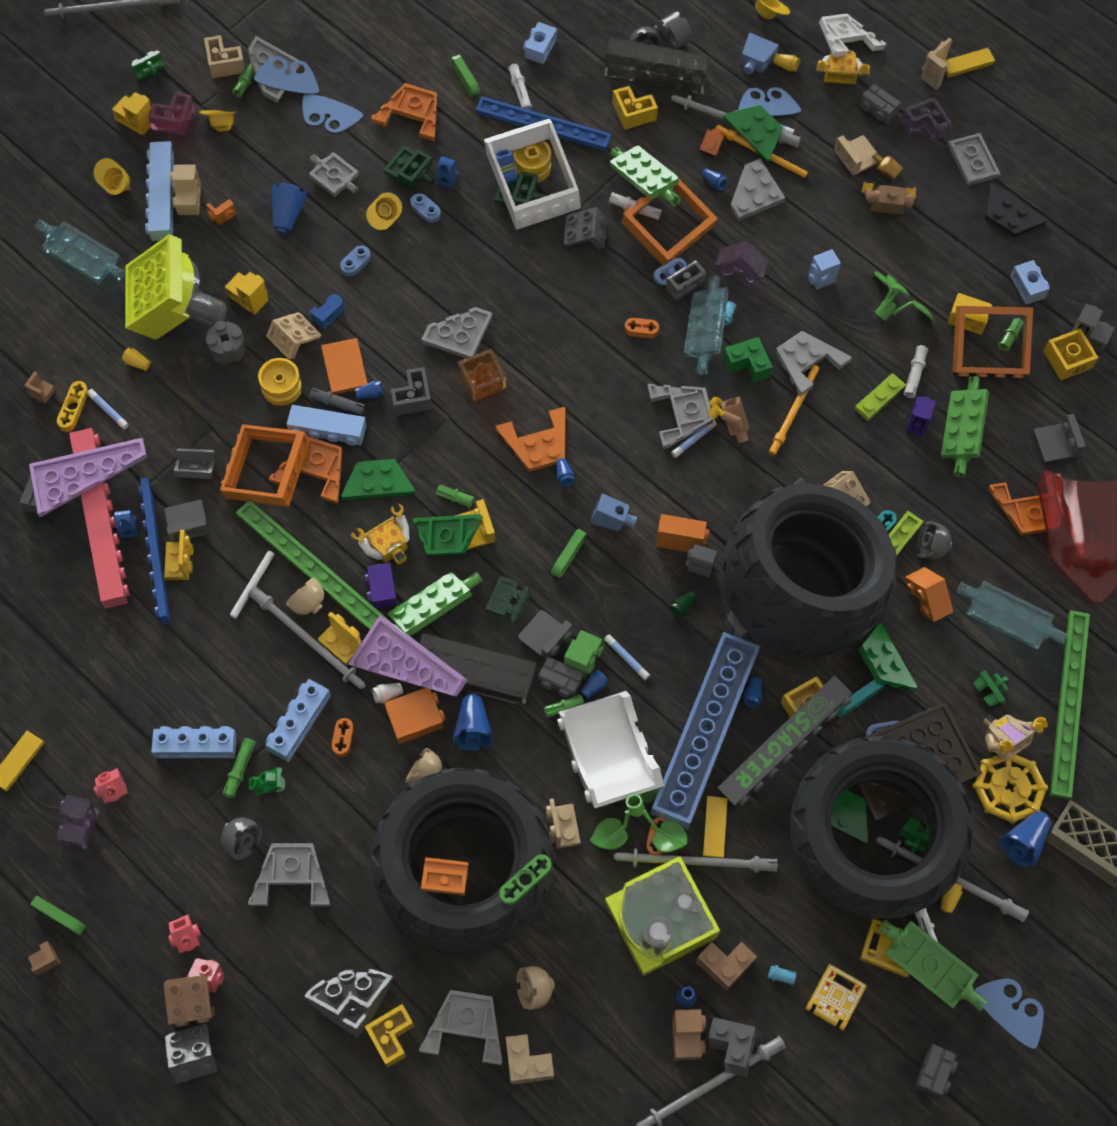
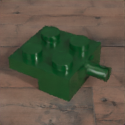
M404 145L384 168V174L412 190L421 180L432 184L435 179L427 174V171L432 167V157L418 149L413 151Z
M521 171L520 175L517 174L518 181L507 185L515 206L546 197V194L536 192L538 175ZM499 187L494 199L495 203L507 206Z

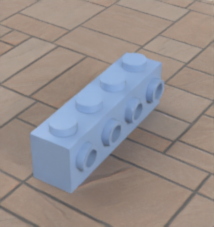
M292 405L287 427L288 430L305 432L307 436L315 439L322 438L331 442H345L348 445H362L366 430L365 417Z
M310 679L307 680L306 684L303 683L300 686L298 696L289 703L285 716L280 717L274 733H270L266 739V747L269 752L287 762L290 761L331 697L329 689Z
M164 726L159 729H153L152 754L155 758H236L237 734L234 729L228 726H222L220 729H212L207 726H202L200 729H192L187 726L180 727V729H172L171 727Z

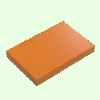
M357 338L321 345L331 392L334 395L355 391L356 388L368 384Z

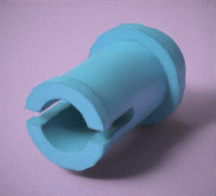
M726 302L722 313L718 317L722 325H729L733 320L732 315L736 309V305L733 302Z
M778 965L770 967L768 978L772 979V981L778 980L793 985L796 972L778 968Z

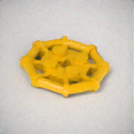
M1015 754L1006 761H1003L997 755L989 759H983L980 762L982 774L976 777L975 782L972 784V789H975L986 814L990 813L1009 821L1010 824H1015L1017 821L1029 817L1034 812H1041L1040 807L1048 790V785L1045 784L1034 760L1030 761ZM1011 761L1025 768L1021 771L1018 767H1012ZM1004 762V768L995 770L993 765ZM1029 771L1036 783L1035 785H1031L1026 775ZM987 772L992 775L989 784L983 783ZM1007 783L1014 786V792L1005 789ZM984 790L989 791L993 799L991 803ZM1031 791L1037 792L1033 803L1028 800ZM997 804H1002L1006 806L1005 808H1008V812L996 808L995 806ZM1024 805L1027 808L1020 812H1015V808Z

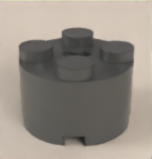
M679 12L669 14L659 20L653 27L662 38V50L664 52H675L692 40L690 39L692 35L691 27L685 17L681 18L679 16Z
M217 321L207 332L206 343L213 360L227 365L230 362L239 361L246 352L242 330L236 324Z

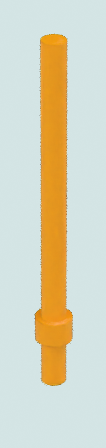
M717 125L716 129L723 132L722 135L726 136V139L731 142L735 141L756 152L741 136L737 135V132ZM772 153L771 161L806 178L807 171Z
M813 365L807 376L812 383L820 369L817 365ZM807 392L801 397L797 396L780 431L773 438V444L769 450L770 455L775 456L780 445H783L786 439L785 435Z

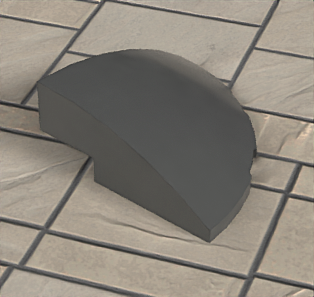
M371 969L368 972L357 973L354 970L339 972L337 977L329 981H320L304 995V998L332 1022L359 1038L365 1030V1026L369 1024L379 1008L393 980V976Z

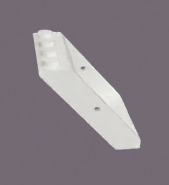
M550 119L484 139L487 157L516 230L581 209L579 189ZM550 139L569 189L515 206L495 153L505 149L513 151Z

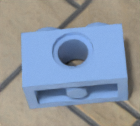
M538 22L536 27L532 28L529 40H526L524 43L525 58L544 64L557 40V28Z
M832 249L816 255L812 259L808 280L811 285H814L816 290L833 284L836 281L841 263Z
M1034 260L1014 266L1010 277L1025 304L1044 299L1050 289L1049 284L1044 280L1041 270Z

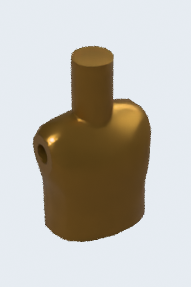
M875 152L871 157L878 163V173L887 177L891 182L903 169L891 156L883 159Z

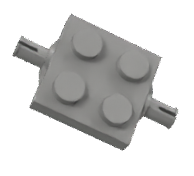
M332 152L327 158L322 160L315 154L310 157V161L315 163L316 167L309 173V177L331 195L336 197L345 188L353 194L357 192L358 187L351 182L359 176V172L337 154Z

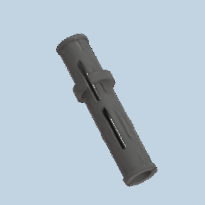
M314 387L310 391V399L320 401L326 406H335L360 416L364 413L365 404L334 395L330 391H321Z

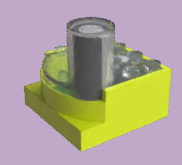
M169 234L126 265V329L157 340L187 319L209 327L214 326L217 321L224 320L227 309L224 301L198 291L199 272L197 266L189 259L187 254L182 252L180 238Z
M680 856L625 883L623 890L605 898V904L642 976L715 940L720 932Z

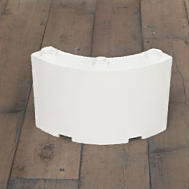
M626 691L559 712L560 718L557 719L560 730H564L574 760L571 761L574 773L578 772L585 789L586 800L588 803L591 802L594 808L628 798L632 794L638 795L664 786L660 767L655 762L653 756L648 755V746L643 733L639 732L638 727L635 726V722H638L631 696Z

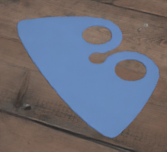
M273 56L260 67L254 77L261 84L282 90L309 94L319 92L312 70L303 61L291 63V74L287 75L285 73L288 67L286 60L279 56ZM281 60L283 68H274L273 61ZM295 65H303L305 68L304 73L299 74L295 72Z
M775 87L767 91V97L770 99V102L764 100L765 94L762 90L750 88L744 93L739 105V110L761 105L771 116L789 115L801 111L799 105L788 93ZM757 91L761 94V97L754 99L750 96V93ZM779 91L782 96L779 99H775L771 96V92Z
M304 94L303 115L305 121L310 125L321 124L325 119V114H330V118L325 122V127L328 131L337 133L347 129L363 117L359 110L344 103L314 94ZM317 113L320 115V120L312 122L309 119L310 115ZM337 120L340 126L337 129H332L329 127V123Z
M1013 979L992 981L974 989L983 998L988 1000L986 1005L980 1001L978 1002L1007 1032L1024 1045L1033 1049L1037 1047L1044 1019L1043 1008L1038 1001L1031 998L1025 999L1019 1004V1009L1014 1010L1012 1004L1020 1000L1022 989ZM1008 984L1014 985L1017 989V994L1013 998L1007 997L1004 994V987ZM1029 1003L1034 1004L1038 1009V1013L1034 1017H1029L1024 1011L1025 1006Z

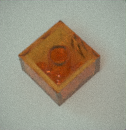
M492 349L458 362L459 374L473 402L507 389V378Z

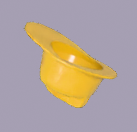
M757 0L755 10L765 19H772L777 14H790V10L777 0Z
M217 110L199 111L200 114L207 115L211 126L220 132L231 130L234 113H237Z
M104 158L96 163L94 168L95 180L108 193L117 195L130 190L129 175L115 161Z
M393 193L381 194L367 209V221L377 230H386L400 216L402 203Z

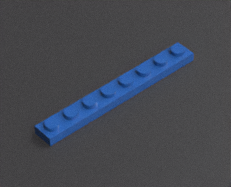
M482 96L476 108V114L520 127L550 119L558 138L603 151L607 150L611 140V133Z
M146 477L141 478V486H138L140 497H143L141 510L146 516V519L143 520L144 530L148 531V537H145L146 546L150 548L151 553L147 556L149 565H152L153 571H150L151 582L155 583V589H152V593L158 605L155 607L156 617L160 618L163 624L171 622L152 485L149 478Z

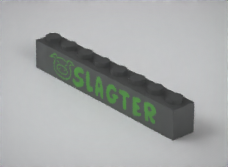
M834 675L718 788L736 807L739 804L743 806L750 799L748 795L753 790L755 792L760 790L764 786L763 781L768 776L772 778L779 771L778 766L782 763H788L793 758L792 753L797 748L801 750L808 743L807 739L812 734L816 736L823 729L821 725L826 720L828 722L833 720L837 715L836 711L841 706L845 708L852 701L850 698L852 692Z

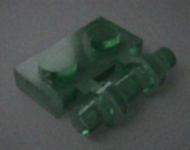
M500 575L487 604L486 612L504 618L506 612L511 613L509 620L516 623L518 617H521L523 613L522 608L529 599L531 588L523 586L522 591L517 589V581ZM513 597L518 598L515 606L510 604Z

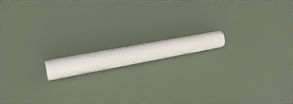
M268 551L231 611L230 616L236 619L250 597L248 596L249 591L256 587L275 554Z

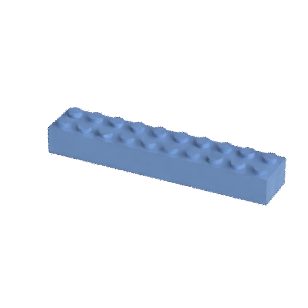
M723 632L663 779L664 786L659 789L650 815L664 818L667 821H674L681 825L682 828L689 829L760 646Z

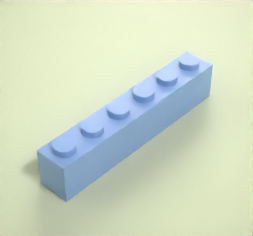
M171 141L150 142V150H147V159L149 160L147 174L149 179H146V185L149 193L146 194V202L149 204V208H146L148 223L145 224L146 234L150 235L151 241H160L169 234L173 235L172 198L174 183H171L170 173L174 169V150Z

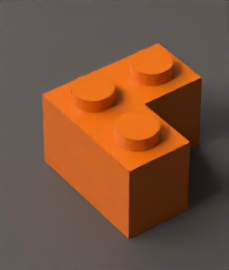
M925 567L905 577L907 582L906 589L910 595L920 600V611L924 617L935 622L954 612L944 578Z

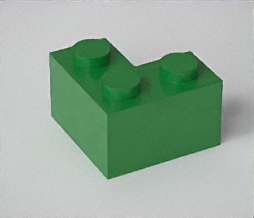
M759 337L725 347L723 361L729 374L746 368L753 383L770 378L773 367Z

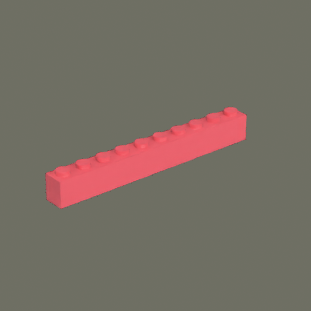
M92 428L69 433L73 454L96 449L98 445H101L99 435L94 434ZM104 481L81 494L100 600L106 609L127 604V596H130L128 585H124L123 579H126V572L124 567L121 568L120 564L123 561L121 550L117 549L120 541L118 534L114 533V528H116L114 516L111 517L110 512L113 511V505L107 497L110 494L108 483Z

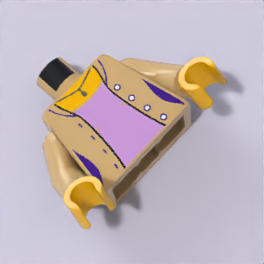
M990 714L983 721L988 727L985 735L987 748L990 752H995L1003 761L1029 746L1035 731L1041 733L1044 730L1043 728L1048 727L1046 719L1043 717L1035 719L1034 722H1024L1010 715H1005L997 720Z

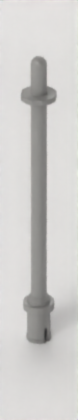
M123 0L63 7L62 3H59V8L46 9L44 14L46 16L60 15L64 19L65 14L150 4H158L163 7L166 4H178L179 0Z
M677 95L671 97L673 102L684 105L685 111L690 107L724 119L723 115L726 114L725 112L691 101L692 96L690 95L687 99ZM783 130L778 141L781 144L786 143L797 148L801 137Z
M257 586L249 591L248 596L253 598L262 610L272 612L344 675V682L350 680L359 689L365 688V683L355 675L356 668L348 669L275 606L271 596L264 594Z
M881 836L876 838V842L879 845L892 851L891 857H894L897 853L916 864H919L923 859L901 847L900 840L895 844ZM960 877L956 882L963 889L998 906L1004 915L1009 914L1024 922L1029 913V910L1012 903L1013 900L1009 898L1002 900Z
M634 848L633 853L614 854L616 861L633 862V867L637 866V862L667 863L679 857L638 854L637 848ZM680 856L685 865L750 868L754 873L759 871L777 872L778 864H776L778 862L777 859L759 858V856H754L751 860Z
M777 1036V1038L767 1044L759 1045L757 1052L751 1057L749 1067L760 1060L768 1061L772 1055L785 1049L786 1046L781 1037ZM724 1071L658 1112L653 1108L650 1109L651 1116L639 1122L636 1126H652L655 1123L658 1126H662L661 1120L736 1074Z

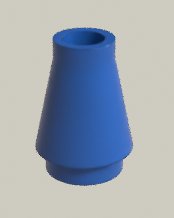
M705 168L701 174V177L715 190H723L728 181L724 174Z
M374 380L355 389L357 399L380 398V396L384 395L381 381L376 382Z
M565 458L558 459L556 461L557 482L563 487L571 486L575 482V474Z
M597 669L595 673L592 672L580 692L589 699L607 686L606 683L609 679Z
M751 678L742 697L743 703L746 706L757 708L762 703V680L760 678Z
M682 987L677 991L676 1001L678 1005L683 1008H690L695 1004L697 996L691 987ZM684 993H690V997H685Z

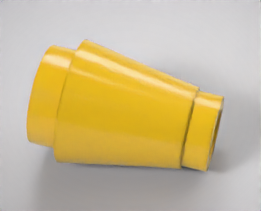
M776 54L773 59V64L789 72H796L800 62L796 55Z
M127 348L122 356V361L126 365L147 371L151 364V361L134 348Z
M955 883L942 896L941 911L952 914L963 893L961 885Z

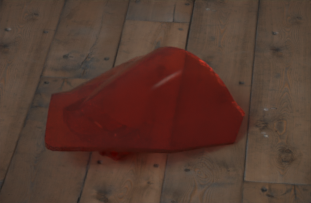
M1044 470L1042 471L1037 489L1047 532L1050 559L1090 601L1096 604L1101 603L1117 587V480L1102 482L1076 481L1062 478L1053 472Z

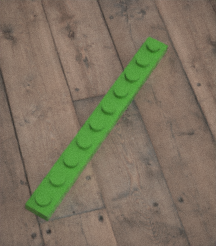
M251 500L236 512L240 519L309 579L314 577L323 587L324 592L369 631L379 616L385 617Z
M1072 610L1068 613L1050 796L1068 800L1072 798L1090 618V614Z

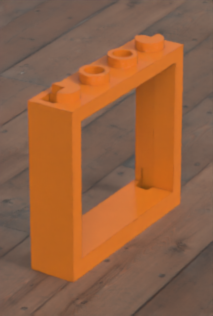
M680 179L679 184L675 185L673 189L704 222L668 252L634 218L637 213L656 199L657 196L653 199L647 196L645 198L641 197L633 208L629 207L624 211V217L621 221L662 265L676 259L714 227L718 219Z
M956 306L953 372H958V376H969V373H976L977 377H987V373H994V377H1006V374H1013L1015 378H1024V374H1030L1033 308ZM965 314L1024 315L1022 368L962 367Z
M242 424L240 433L237 434V442L231 452L230 462L226 466L224 480L221 481L220 491L226 499L247 502L251 500L255 503L289 507L310 443L309 438L302 431ZM252 439L293 444L277 494L235 489Z

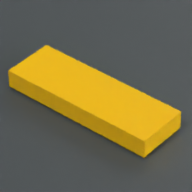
M989 48L944 60L948 64L945 73L949 78L993 65L995 59Z
M29 731L25 732L0 765V788L6 792L9 790L45 743L43 740Z
M707 796L703 857L724 858L728 798Z

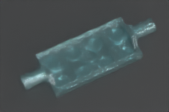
M42 219L35 223V229L47 237L45 243L41 246L42 249L95 283L99 284L108 273L119 281L122 280V277H125L126 271L116 266L121 260L120 255L65 221L60 226H51Z
M717 276L709 278L708 290L695 291L692 294L684 354L686 357L694 356L698 359L696 373L703 375V371L704 374L708 373L709 360H711L713 354H718L721 350L729 291L726 287L719 288L721 279Z
M961 581L956 590V593L971 599L972 604L966 615L1037 650L1046 637L1063 645L1068 636V633L1053 627V624H1051L1054 617L1053 614L985 581L977 589Z

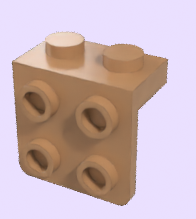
M206 975L177 978L164 982L168 1024L175 1023V1026L188 1025V1021L197 1020V1023L210 1021L209 1018L215 1015L214 1006L210 1005Z

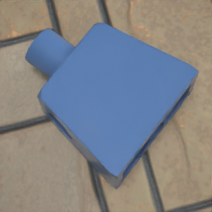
M749 33L741 58V65L744 66L743 71L749 75L754 70L762 73L773 61L779 45Z
M602 494L595 506L590 524L620 531L623 524L634 528L637 517L627 514L630 507L628 504Z

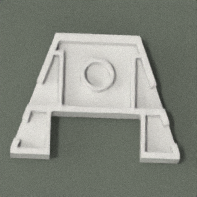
M848 14L821 17L819 24L834 57L847 55L849 50L843 44L846 42L863 40L872 51L884 50L886 46L884 41H877L875 39L876 35L872 32H865L862 29L863 26Z

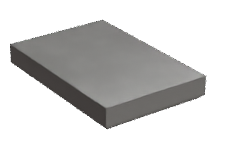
M980 133L948 142V148L967 186L1000 177V172Z

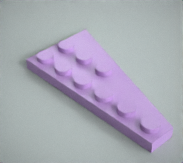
M143 438L29 464L39 517L147 458Z
M383 616L378 617L348 663L351 666L456 697L467 681L466 678Z

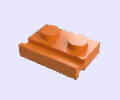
M425 858L421 891L465 895L468 862Z

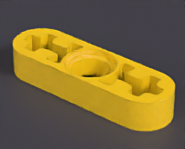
M82 381L72 383L60 410L57 424L62 431L68 432L73 430L88 396L87 392L89 391L86 384ZM80 388H82L83 391H79L77 395L76 390H80ZM71 403L78 404L74 410L68 409V406ZM67 419H69L70 423L67 422V423L64 425L63 422H66Z

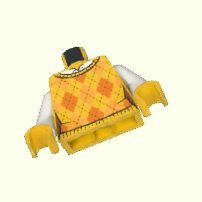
M848 51L846 56L834 57L832 52H830V55L825 56L822 61H818L816 71H824V82L856 84L858 73L859 76L863 74L869 75L870 66L862 64L856 58L854 51Z
M398 504L400 511L397 513L394 511L393 506L391 507V512L397 516L396 519L393 516L365 534L362 529L357 528L356 530L359 532L358 538L354 533H351V538L359 541V546L367 556L377 560L382 559L384 562L394 558L398 565L406 561L407 557L403 552L407 549V542L409 541V526L405 516L402 515L404 509L401 504Z

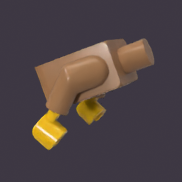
M864 182L861 191L865 194L866 200L871 203L870 211L904 215V207H911L914 203V198H916V188L909 189L906 187L905 189L881 185L873 191L874 184Z
M740 396L726 401H722L719 397H713L709 402L712 406L708 410L709 416L716 419L720 415L721 419L726 421L730 435H736L738 443L747 441L746 431L749 430V424Z

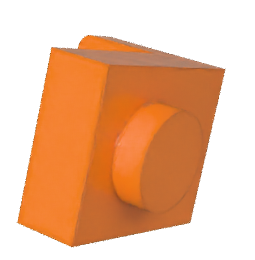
M714 128L712 131L707 130L700 150L717 156L722 141L725 140V137L722 135L723 132Z
M230 199L216 209L210 203L206 205L208 217L211 221L215 220L219 225L230 220L236 214L234 204Z

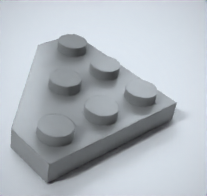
M257 36L247 51L255 75L260 67L273 56H279L286 60L288 67L285 73L287 75L291 74V63L300 61ZM274 60L273 67L282 69L283 62L281 60ZM301 64L295 65V72H297ZM258 82L262 95L278 103L285 90Z
M761 159L744 166L730 207L738 221L785 202L783 193Z
M475 307L469 309V312L459 315L458 313L445 318V321L436 324L434 322L429 324L421 342L425 345L473 360L492 319V313Z

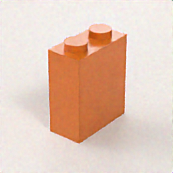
M661 514L656 547L688 552L689 548H694L695 544L706 547L709 529H706L707 522Z
M424 688L384 703L398 744L444 728L443 721H446L442 709L438 711L436 704L439 701L436 692L432 693L431 689Z

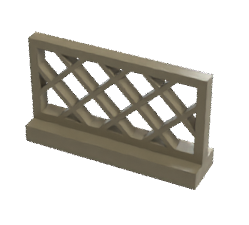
M1070 800L1048 833L1045 841L1115 888L1117 886V868L1113 865L1112 860H1117V855L1110 856L1108 847L1116 846L1117 848V830ZM1069 809L1075 810L1079 818L1071 819L1068 812ZM1081 822L1083 832H1075L1072 823ZM1086 822H1093L1097 830L1088 831ZM1068 824L1070 833H1064L1058 829L1059 825ZM1103 833L1111 834L1114 842L1106 843ZM1098 834L1101 843L1093 844L1090 835ZM1076 836H1085L1088 845L1080 844ZM1103 847L1106 857L1098 856L1094 848Z

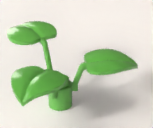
M877 271L872 274V276H877L889 289L886 298L875 311L880 318L886 321L891 314L896 315L899 311L913 306L926 314L931 319L933 326L936 324L928 309L915 300L895 310L896 305L892 301L900 291L908 297L910 296L909 293L892 276L887 275L885 277Z
M659 788L638 795L632 794L626 799L628 809L625 811L624 824L622 825L616 818H607L596 827L590 841L603 849L621 847L628 839V834L624 829L627 827L629 815L639 817L642 814L654 830L657 831L653 835V844L659 851L672 852L684 847L687 844V835L681 825L674 821H664L660 828H658L648 815L643 802L649 803L653 801L659 792Z

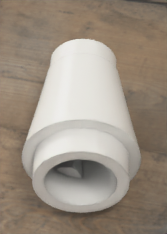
M401 683L381 684L372 688L375 702L383 704L403 694Z

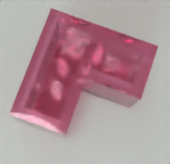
M175 92L170 106L153 103L149 114L152 130L186 135L195 109L192 95Z

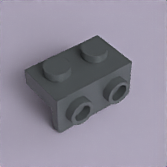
M177 449L174 477L212 479L216 466L214 450Z

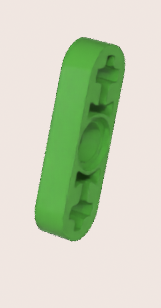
M460 55L451 57L452 67L469 95L473 97L480 94L479 86Z
M580 529L576 530L554 564L551 571L552 575L558 578L563 576L587 537L586 532Z
M542 854L534 857L501 887V901L506 905H513L550 872V858ZM538 861H540L541 863L545 861L546 869L544 870L543 868H540L536 872V875H538V877L536 878L534 873L531 870H529V868H532V870L534 871L538 867ZM523 874L531 876L532 882L529 885H522L519 878ZM516 882L519 889L514 891V898L508 897L506 899L505 891H512L515 888L513 883Z
M38 896L30 904L78 935H81L86 927L80 921Z

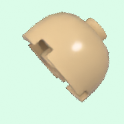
M313 577L288 599L286 605L300 615H307L311 612L315 614L323 607L321 605L324 599L323 587Z
M425 748L420 754L422 759L416 760L407 775L405 783L411 785L422 777L439 773L442 769V762L439 756L430 749Z
M537 966L519 969L516 983L520 982L521 990L517 989L523 1008L532 1010L546 1005L554 990L553 979L550 978L545 970Z

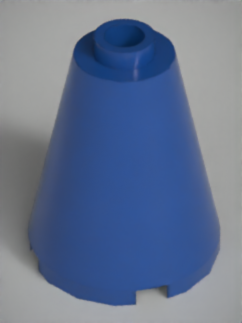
M280 183V186L273 184L271 189L273 229L277 234L286 235L293 228L306 200L307 192L304 190L303 193L300 191L299 186L289 183Z
M472 693L465 696L462 700L453 734V744L456 743L457 748L461 750L479 751V747L485 746L486 749L492 745L493 736L483 699L477 694Z
M1034 812L1002 837L1000 848L1001 850L1005 849L1007 852L1006 857L1022 867H1027V865L1033 867L1038 862L1051 826L1049 816L1044 812Z

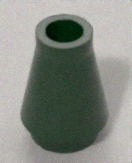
M689 591L687 594L673 600L669 606L670 612L677 618L685 616L697 600L695 593Z

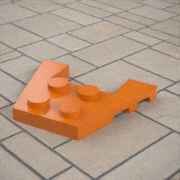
M405 83L391 97V100L384 104L377 114L371 117V122L386 127L392 113L424 122L419 132V137L434 141L437 93Z
M565 407L549 411L553 428L517 438L512 421L496 426L497 433L503 437L505 443L511 447L517 458L529 472L556 465L558 459L565 458Z
M307 436L310 443L300 472L327 481L321 498L337 504L339 500L342 447ZM287 461L283 462L277 472L269 477L270 482L280 485Z
M1060 474L1047 475L1042 478L1046 494L1012 500L1006 482L989 485V492L1020 536L1058 529Z

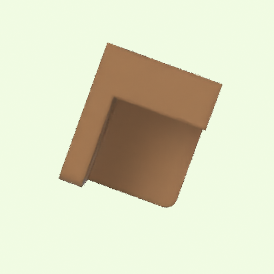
M36 372L31 375L24 385L30 397L45 404L56 390L53 385L41 380Z
M47 941L39 945L40 951L29 956L32 973L36 976L61 964L53 946Z

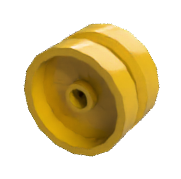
M545 141L513 150L515 171L518 175H520L521 171L538 175V182L548 177L551 171V149Z
M286 358L271 359L263 364L259 370L258 378L264 398L273 405L279 406L288 405L297 400L302 390L297 366Z

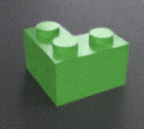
M580 630L576 640H572L565 654L564 664L583 672V679H585L587 674H592L595 668L594 662L596 657L599 658L604 648L601 646L602 639Z

